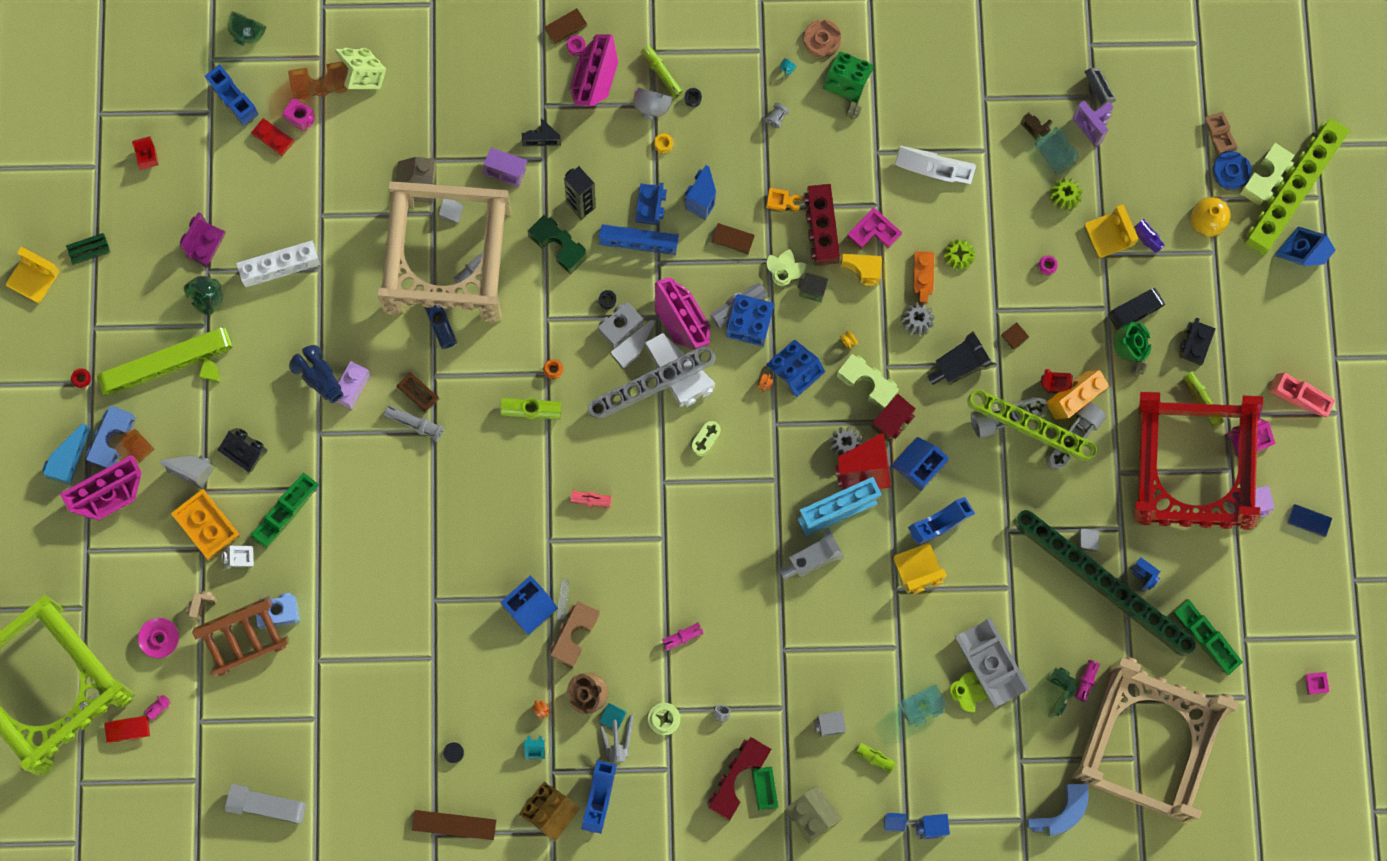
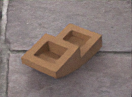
M1220 112L1205 117V123L1218 156L1226 152L1236 151L1237 144L1230 133V125L1224 113Z

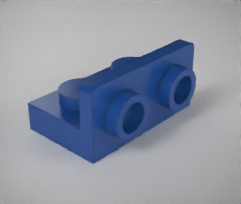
M640 183L636 223L659 225V219H663L664 208L661 207V203L666 201L667 189H663L664 183H660L659 186Z
M1142 557L1136 560L1130 568L1135 577L1140 580H1146L1140 588L1142 592L1146 589L1151 590L1160 580L1158 574L1161 571Z

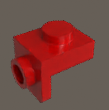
M150 136L132 141L140 170L159 165L156 149Z
M1045 369L1044 375L1041 376V386L1047 393L1057 394L1067 391L1072 387L1073 375L1071 373H1058Z

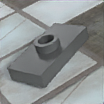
M1089 68L1084 71L1091 84V89L1097 95L1101 105L1108 102L1112 104L1116 101L1100 68Z

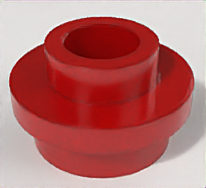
M77 369L71 375V382L77 388H85L91 382V374L86 369ZM84 376V381L79 382V377Z

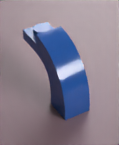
M966 497L955 500L934 515L913 523L908 529L911 532L912 538L918 544L923 545L966 521L975 512Z
M597 760L582 822V830L602 833L617 764Z

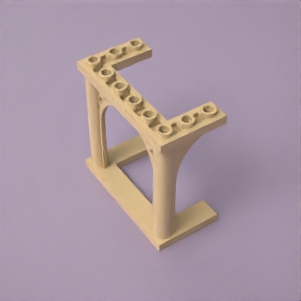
M390 181L391 203L382 288H378V298L383 312L389 315H398V313H403L404 305L422 304L424 307L440 305L445 309L462 307L464 310H474V308H479L481 319H484L485 322L494 323L496 320L501 321V308L497 292L504 217L511 216L508 190ZM413 197L488 202L482 259L477 269L467 279L454 285L437 286L424 282L410 270L405 260L404 244L408 208L414 209L415 201ZM401 269L406 270V274L402 275ZM482 275L480 281H483L482 284L476 280V276ZM409 278L414 280L411 288L406 290L401 288L404 280ZM467 284H475L478 287V293L476 295L470 294L466 289ZM417 286H423L424 290H416ZM462 289L464 294L460 292H457L458 294H456L455 290Z
M1126 656L1110 667V680L1079 768L1074 771L1071 779L1088 784V786L1186 824L1198 820L1201 817L1202 811L1193 808L1192 805L1215 737L1226 715L1237 710L1239 702L1234 701V697L1227 694L1218 695L1210 700L1205 698L1206 695L1203 693L1186 691L1187 688L1182 685H1170L1164 678H1152L1148 676L1147 672L1140 670L1141 665L1137 663L1136 659ZM1130 683L1137 686L1139 690L1138 697H1132L1129 694L1128 685ZM1143 687H1144L1145 690H1147V691H1149V689H1150L1151 694H1150V695L1144 694V693H1143ZM1122 692L1124 696L1128 699L1126 703L1121 702V699L1123 698V696H1121ZM1164 695L1168 696L1169 699L1164 700ZM1142 700L1164 702L1176 709L1183 716L1189 727L1191 751L1172 806L1103 780L1104 773L1098 771L1115 720L1126 707ZM1184 702L1183 705L1190 704L1191 706L1185 710L1181 708V703ZM1200 709L1202 711L1201 718L1198 720L1190 719V711ZM1203 723L1202 727L1199 726V732L1194 729V725Z

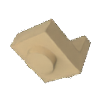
M201 591L200 594L194 593L193 600L189 602L187 607V613H189V617L192 620L200 621L204 602H217V599L212 596L213 593Z

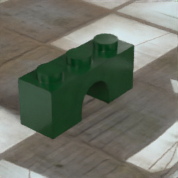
M543 215L528 230V237L541 249L552 242L560 244L562 250L556 256V262L571 275L587 259L586 249L579 242L576 244L571 240L572 236L566 230L561 231L553 218H547Z

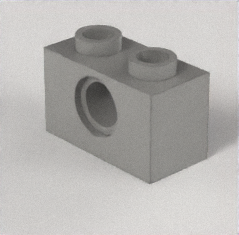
M628 302L624 305H618L614 309L613 315L609 318L605 317L599 322V334L613 349L643 325V318ZM616 321H623L625 325L618 328L614 323Z

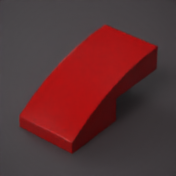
M148 716L104 723L106 743L150 737Z

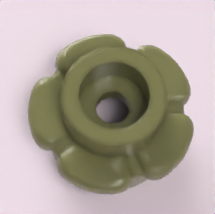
M851 101L846 116L851 117L852 120L854 117L858 118L862 109L859 106V101L857 103Z

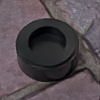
M455 742L447 744L443 751L444 758L449 763L455 764L460 762L464 757L463 747Z

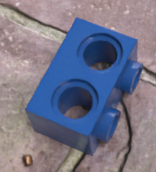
M948 814L928 815L919 818L918 823H916L917 835L921 836V840L943 838L950 835Z

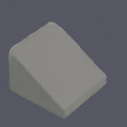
M443 199L439 218L459 223L464 205L453 200Z
M1080 528L1078 531V548L1081 551H1099V531Z

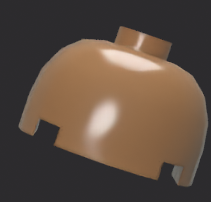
M581 673L574 676L568 684L567 695H570L572 700L570 704L581 714L596 712L605 705L608 699V686L605 680L597 674Z

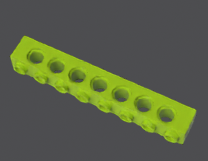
M1330 118L1327 123L1322 122L1317 130L1319 132L1317 138L1313 136L1307 144L1309 150L1301 153L1297 159L1300 162L1298 166H1293L1286 175L1289 177L1287 182L1282 181L1276 191L1279 192L1277 197H1271L1266 205L1269 207L1266 213L1262 211L1256 219L1259 222L1256 227L1252 226L1247 232L1246 236L1248 239L1245 244L1263 256L1270 250L1350 132V129L1333 118ZM1323 138H1327L1330 141V144L1325 143L1323 141ZM1313 153H1317L1320 156V159L1315 158L1313 156ZM1303 168H1307L1310 173H1305ZM1292 183H1297L1300 188H1295ZM1282 198H1287L1290 203H1285ZM1272 213H1277L1280 219L1274 218ZM1262 228H1267L1269 230V234L1264 233L1262 231Z

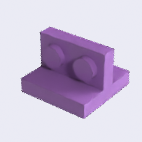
M1083 101L1077 106L1072 119L1093 145L1097 147L1103 142L1108 132L1105 125L1112 116L1111 112L1114 107L1108 102L1093 112L1089 105Z

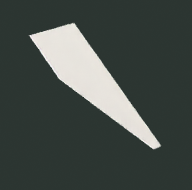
M653 320L611 351V354L623 368L639 357L655 323Z

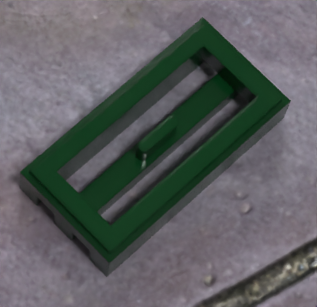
M104 233L66 245L73 265L110 253ZM102 246L105 247L103 249L75 258V255L88 252Z

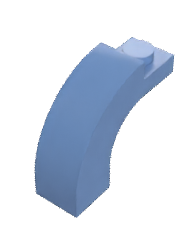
M1088 784L1065 785V804L1060 814L1053 818L1027 819L1026 829L1032 828V832H1044V828H1047V836H1053L1072 828L1079 822L1088 804Z

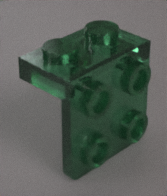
M1061 667L1059 669L1054 668L1046 678V680L1063 689L1048 715L1051 719L1062 715L1067 706L1064 703L1065 700L1072 697L1077 689V686H1075L1077 680L1069 676L1070 672Z

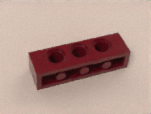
M831 184L808 186L807 192L804 193V203L808 204L809 211H806V220L811 225V229L808 230L809 241H813V248L810 249L811 259L815 260L816 266L838 264L840 252ZM820 203L824 208L819 210L814 205ZM824 222L826 227L819 228L816 223ZM825 240L829 245L823 247L819 244V241Z

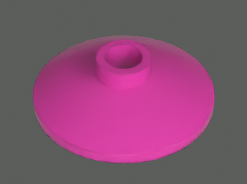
M153 618L141 627L138 643L146 655L153 658H164L173 653L177 648L179 632L175 624L170 620ZM163 636V641L157 642V637Z

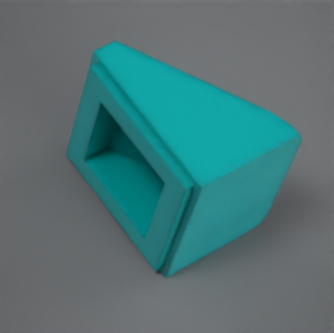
M608 703L600 723L613 729V720H616L617 728L619 729L627 712Z

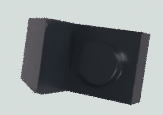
M541 118V132L529 130L526 133H522V146H561V136Z

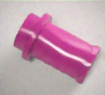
M162 694L157 696V700L144 712L151 720H154L165 708H169L171 702Z

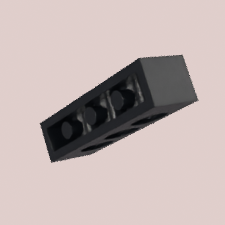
M580 166L576 169H570L564 178L566 204L582 220L596 208L595 183Z

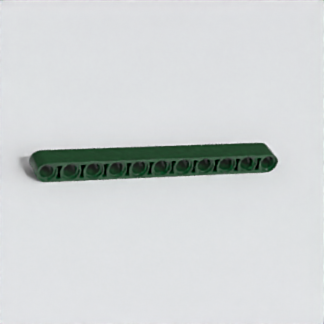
M1023 510L1017 515L1015 526L1019 531L1180 656H1186L1195 650L1196 642L1192 636L1033 512ZM1020 517H1027L1030 521L1029 524H1022ZM1036 529L1044 530L1045 537H1039L1036 534ZM1053 541H1057L1061 544L1060 550H1056L1053 548ZM1068 554L1076 555L1077 562H1071L1068 559ZM1084 566H1090L1093 574H1086ZM1100 579H1107L1109 587H1103L1100 584ZM1117 591H1122L1124 593V600H1120L1117 598ZM1132 604H1139L1141 612H1135ZM1149 616H1154L1156 618V625L1150 624L1148 620ZM1165 628L1172 630V638L1165 635ZM1181 641H1186L1189 644V650H1184L1181 647Z

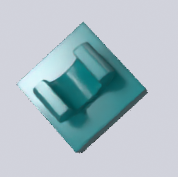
M531 736L524 740V759H545V740L542 739V736L538 737L539 740H531Z

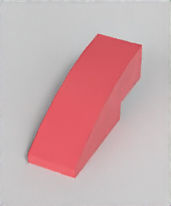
M1285 372L1276 374L1269 389L1270 392L1278 397L1325 418L1329 416L1335 402L1333 398L1305 381L1300 382Z

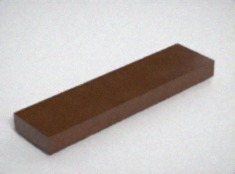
M415 810L412 831L494 841L497 820Z

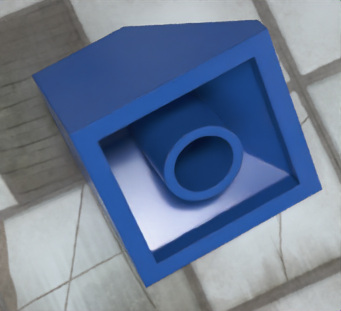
M1298 226L1275 255L1297 264L1311 266L1325 264L1336 250L1326 234Z

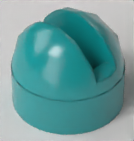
M784 58L780 64V71L786 70L785 75H789L797 66Z

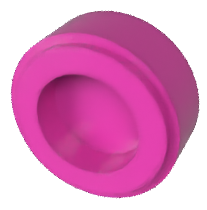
M572 36L567 40V51L573 56H579L586 47L585 40L580 36Z

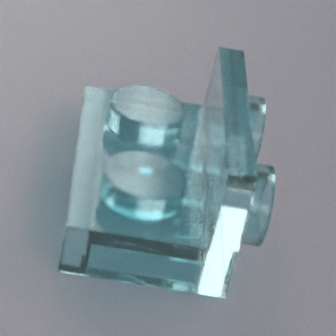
M1055 127L1050 134L1035 143L1056 175L1074 165L1078 159L1077 150L1070 146L1067 142V136L1058 127Z

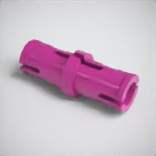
M699 622L684 630L679 629L677 633L663 638V644L672 641V643L665 646L666 650L669 651L682 643L687 644L688 640L704 634L702 628L694 632V630L701 627Z
M1088 660L1084 674L1080 676V685L1074 697L1082 702H1087L1091 687L1095 685L1096 673L1100 667V664L1098 662L1095 664L1093 660Z

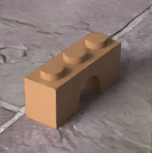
M577 601L576 605H571L567 614L570 617L567 623H562L558 632L561 635L558 641L554 640L549 650L552 652V659L571 668H574L582 651V648L575 645L571 640L573 632L577 629H585L591 632L600 615V611Z

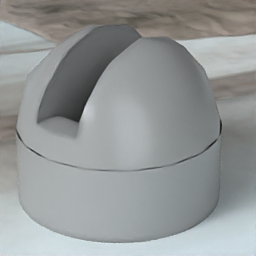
M717 705L714 710L715 720H719L721 723L726 722L731 713L730 708L725 705Z

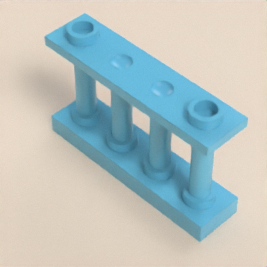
M871 477L800 509L801 517L797 518L806 537L877 505L876 498L881 497L882 494L874 478Z

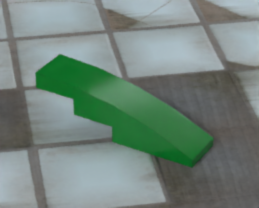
M303 472L278 499L277 504L264 517V521L251 533V538L267 549L297 515L319 484Z
M1185 599L1172 611L1199 646L1227 675H1230L1243 663L1220 631H1216L1205 615L1199 613L1190 599Z

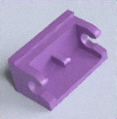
M490 148L483 164V175L519 187L526 171L527 160Z

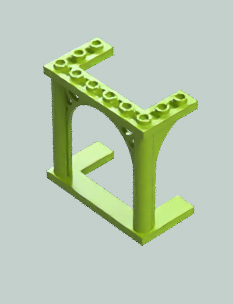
M46 594L0 631L1 649L39 618L71 656L79 671L80 691L78 698L71 710L54 723L44 726H28L14 720L0 705V736L21 760L19 765L25 771L38 776L40 774L44 775L51 770V765L54 763L51 757L59 751L58 747L63 743L70 742L78 730L87 728L92 723L91 719L96 715L100 716L108 710L107 706L109 704H113L118 708L127 706L132 702V697L135 695L130 688L112 677L61 616L60 613L64 611L62 606ZM88 677H90V681L92 682L94 680L96 683L86 684L85 681ZM88 689L98 690L99 696L95 699H87L84 695ZM86 702L89 704L84 706L83 710L80 709L81 703ZM70 717L71 720L68 723H66V718ZM55 729V734L52 733L49 738L48 731ZM24 730H28V731H29V734H28V736H27V741H26L25 738H24V737H26V735H23V734H22V732H23ZM37 731H41L43 734V742L39 746H35L33 743V736Z

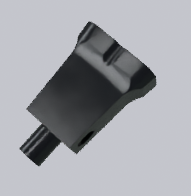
M972 331L961 344L936 360L939 368L928 374L927 377L932 385L943 379H946L948 384L951 385L979 370H987L994 366L979 339Z

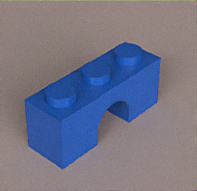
M220 64L205 75L208 85L243 126L259 115L254 104L244 93L240 92L232 78Z

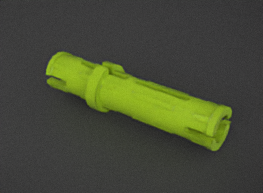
M646 46L650 54L643 48L641 54L650 64V69L656 72L672 97H678L674 89H676L679 95L682 94L683 90L664 66L662 58L656 55L652 46Z
M1193 371L1183 377V380H1185L1192 391V397L1195 396L1199 404H1213L1205 391V386L1201 385ZM1208 417L1214 428L1225 422L1222 417Z

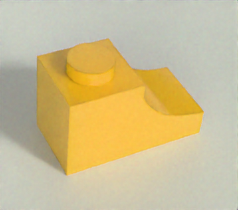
M842 255L841 267L854 271L858 275L860 283H864L866 286H875L880 283L882 256Z

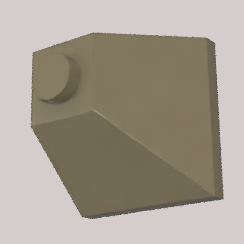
M413 157L398 161L396 182L435 185L436 160L433 158ZM413 197L414 201L433 203V198Z

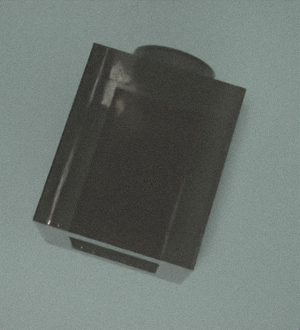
M805 273L804 278L800 277L797 289H800L799 296L822 302L828 279Z

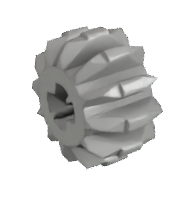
M916 302L914 308L908 305V311H903L902 313L904 318H902L901 323L906 324L904 326L905 330L911 329V335L915 331H917L918 336L922 335V331L927 334L929 328L934 326L932 321L935 319V316L930 315L932 312L931 308L925 310V303L922 304V307H919L918 302ZM915 317H916L917 319L921 317V318H922L921 322H920V320L915 321V320H914Z
M850 426L847 427L846 431H844L843 427H839V433L837 431L832 433L834 438H830L829 442L833 444L830 446V450H836L834 453L835 457L861 444L859 442L862 440V436L855 437L858 433L857 430L851 433ZM848 440L850 442L849 445H842L843 441L846 442Z

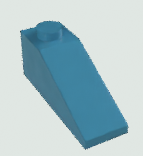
M81 424L45 461L43 475L48 479L71 485L90 431L86 424Z

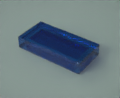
M1294 504L1287 524L1326 537L1332 518Z

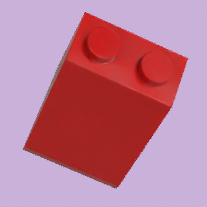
M884 433L878 434L838 457L839 465H835L838 486L843 487V490L871 477L874 478L879 489L891 488Z

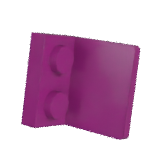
M198 212L196 217H192L187 234L184 233L181 237L180 247L187 258L208 267L226 233L224 230L208 224L203 214Z

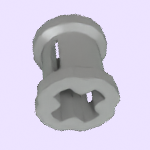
M775 103L770 116L766 117L765 121L775 128H780L781 121L790 111L782 104Z

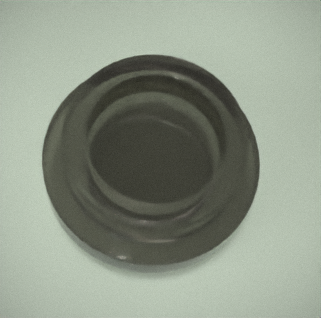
M1145 359L1133 362L1130 372L1134 373V376L1138 377L1140 374H1144L1147 368Z

